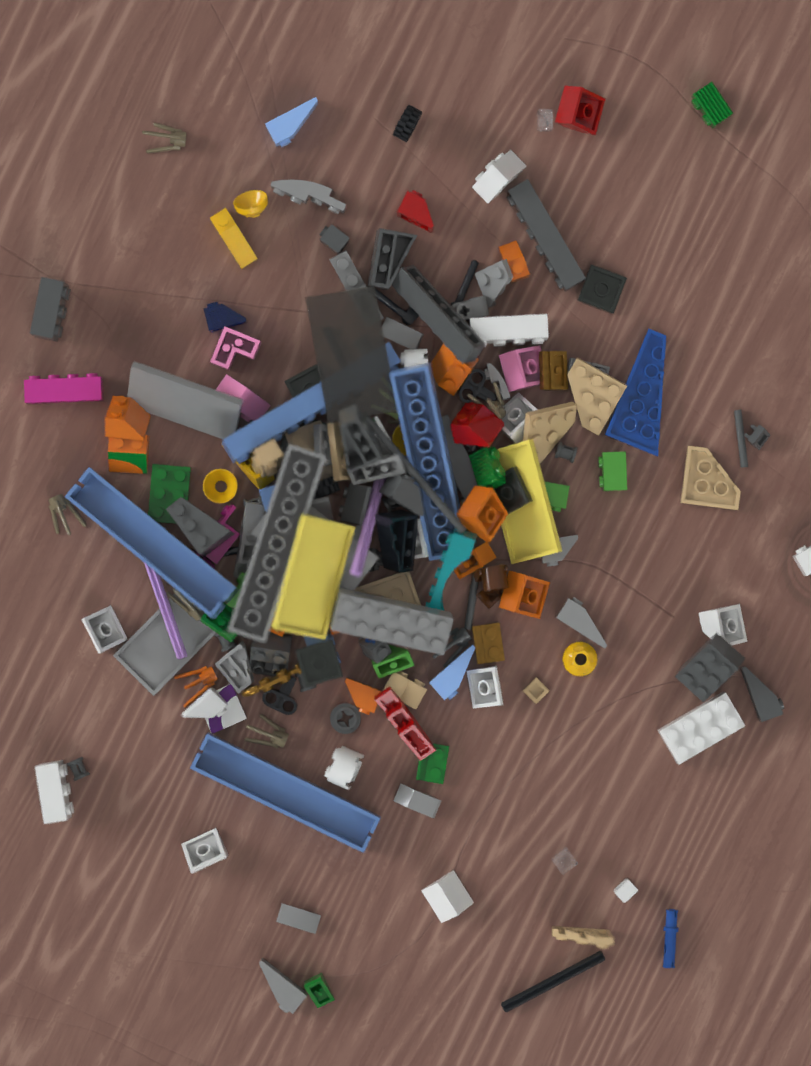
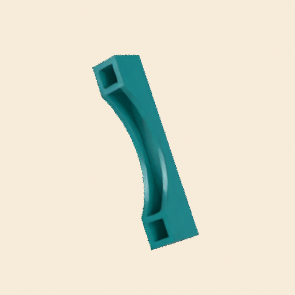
M456 528L453 533L449 532L446 541L449 547L447 551L443 550L440 561H443L442 568H437L434 578L438 580L436 585L432 584L429 596H432L430 603L426 602L425 607L444 611L443 590L446 580L457 566L470 558L477 534L468 531L460 533Z

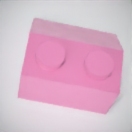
M540 345L517 349L499 355L509 392L540 385L539 352L542 351Z

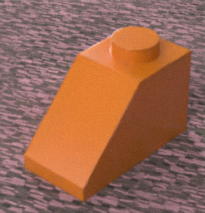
M517 241L498 247L502 260L507 259L513 278L510 281L511 283L530 276Z
M485 542L474 548L470 558L457 566L454 572L460 580L497 557L488 542Z
M347 677L345 683L356 707H359V712L367 715L370 712L374 713L378 704L374 696L382 692V690Z

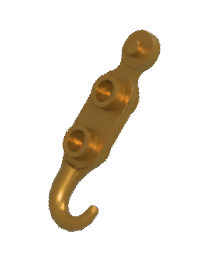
M299 663L294 665L295 668L287 671L284 668L276 673L277 676L273 678L265 677L261 679L259 685L244 689L241 695L249 697L260 692V690H263V692L274 688L273 685L278 682L281 684L291 680V675L295 673L301 674Z

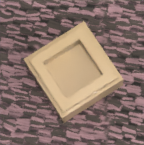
M535 677L522 691L537 704L550 690Z

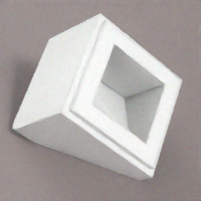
M625 878L614 889V893L624 903L639 891L628 878Z

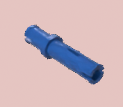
M666 909V924L663 926L665 941L662 967L675 968L676 933L679 932V927H677L678 910Z

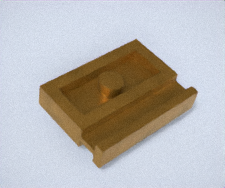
M540 351V390H567V351Z
M500 623L472 626L477 665L505 661Z

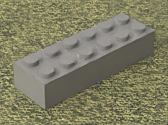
M339 587L330 620V628L337 632L444 655L454 618L452 613Z

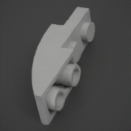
M293 179L272 181L271 183L274 193L282 197L284 194L291 197V201L299 205L301 202L306 204L308 199L312 198V203L319 206L324 204L329 207V211L335 214H339V212L344 214L347 208L345 203L331 197L333 193L331 188L318 183Z
M345 250L330 258L332 266L367 328L384 319L372 295L368 293V288L348 252Z
M246 501L233 573L236 578L239 577L241 572L245 573L248 570L258 540L251 532L265 515L263 503Z

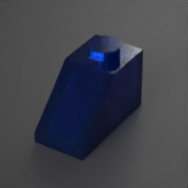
M218 302L207 304V308H204L210 333L223 330L224 326L230 328L247 323V319L223 304H218Z

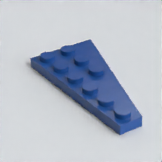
M648 329L626 381L627 388L617 403L605 435L658 457L666 335Z

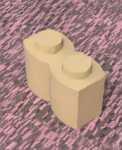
M403 671L391 674L383 690L391 687L404 704L417 709L427 691L424 687L425 683L416 678L414 681L408 679V674Z

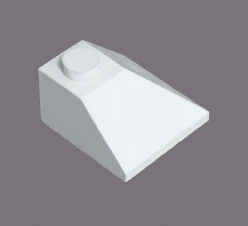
M740 604L699 612L702 632L709 638L717 632L731 646L747 642Z
M212 687L181 715L194 718H214L216 715L220 717L227 711L225 707L228 703Z

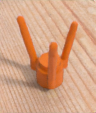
M204 666L201 669L174 676V679L199 674L200 678L184 687L185 690L201 682L203 685L207 684L183 705L184 708L193 703L210 687L216 685L214 682L218 678L212 666L209 668Z

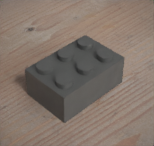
M41 277L30 329L32 336L56 342L58 337H62L63 327L61 322L62 319L66 318L67 314L65 302L69 300L71 289H68L69 285L64 281Z
M716 632L681 666L675 678L704 702L740 668L745 657Z

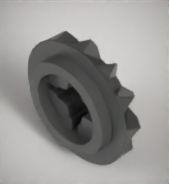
M343 703L337 705L332 710L330 722L337 732L349 734L359 727L361 715L355 706ZM343 710H344V713H346L347 716L353 715V717H351V719H349V723H348L349 726H348V727H347V724H345L344 721H342V722H341V721H339V722L337 721V720H340V718L343 717V715H342V714H343V712H342Z

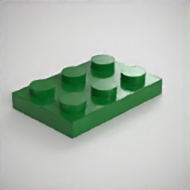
M152 464L148 515L156 522L177 524L166 508L181 497L188 501L191 467Z

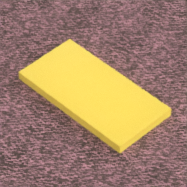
M533 439L497 449L500 453L499 460L501 466L505 471L512 467H517L532 498L530 503L508 514L501 525L511 564L561 552L562 548Z
M304 514L301 515L271 628L326 639L355 530L354 526Z

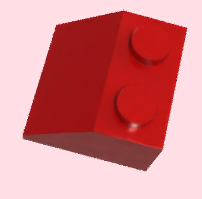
M565 85L555 123L568 129L596 135L605 98L583 87Z
M414 190L412 192L407 191L397 211V217L432 233L434 224L426 201L422 198L423 195Z
M465 403L450 424L454 443L489 447L504 427V422L483 404Z

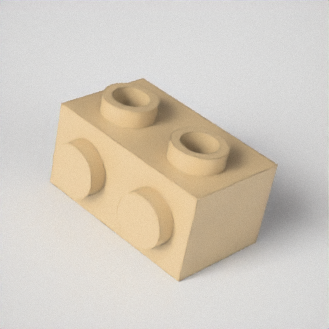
M274 439L253 450V463L251 466L255 473H259L262 478L276 474L278 472L277 469L281 468L284 455Z

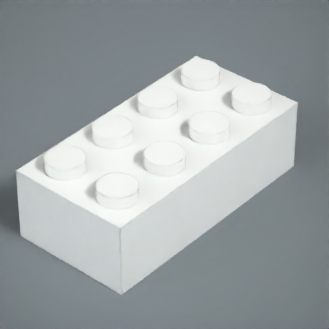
M547 314L470 318L469 326L486 345L494 343V347L505 346L509 342H513V346L524 345L528 341H532V345L543 344L549 337Z
M722 692L657 731L679 765L745 727V724L727 693Z

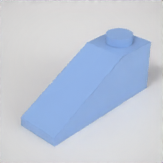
M316 97L265 123L276 147H284L291 143V139L295 137L318 105Z
M473 645L468 647L429 682L444 700L447 698L451 700L458 694L457 689L461 684L475 649Z

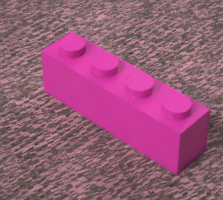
M98 373L86 374V377H79V374H68L67 378H60L59 375H48V379H40V376H29V380H24L25 403L104 401L103 378L98 377Z

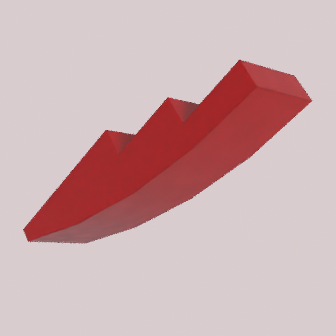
M391 687L374 696L375 701L386 713L387 719L398 730V735L420 761L436 751V748L417 720Z

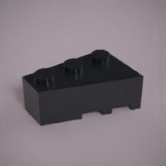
M404 510L375 514L383 567L398 573L413 571L418 515Z

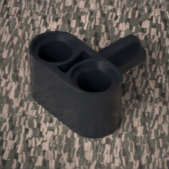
M480 369L472 370L458 391V399L463 403L472 402L471 399L466 400L462 397L464 389L470 390L473 397L476 398L478 396L486 402L487 399L496 401L497 396L494 392L483 387L486 375ZM473 373L481 375L480 383L472 381Z
M290 676L291 680L283 683L279 690L271 689L264 692L262 696L263 703L285 715L293 714L298 707L297 701L290 696L296 682V678ZM270 692L274 693L277 697L274 703H269L266 700V695ZM285 701L293 702L294 709L292 711L284 709L283 704Z

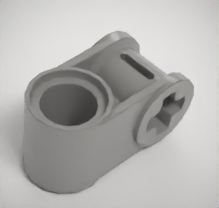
M486 296L471 298L452 305V308L463 320L489 315Z

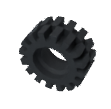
M408 105L398 121L393 136L407 142L419 122L422 111Z
M333 476L318 481L312 500L340 491L338 482L334 481Z

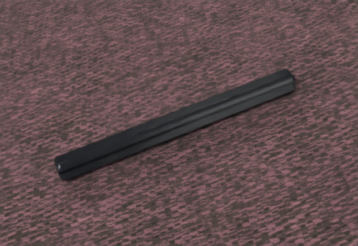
M598 951L501 1003L504 1012H509L605 961V956L602 951Z

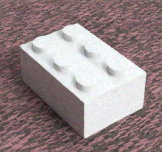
M63 760L36 765L35 771L44 824L68 820L72 817V813H74L73 802H69L71 787L70 783H66L65 776L68 775L67 765L63 764Z

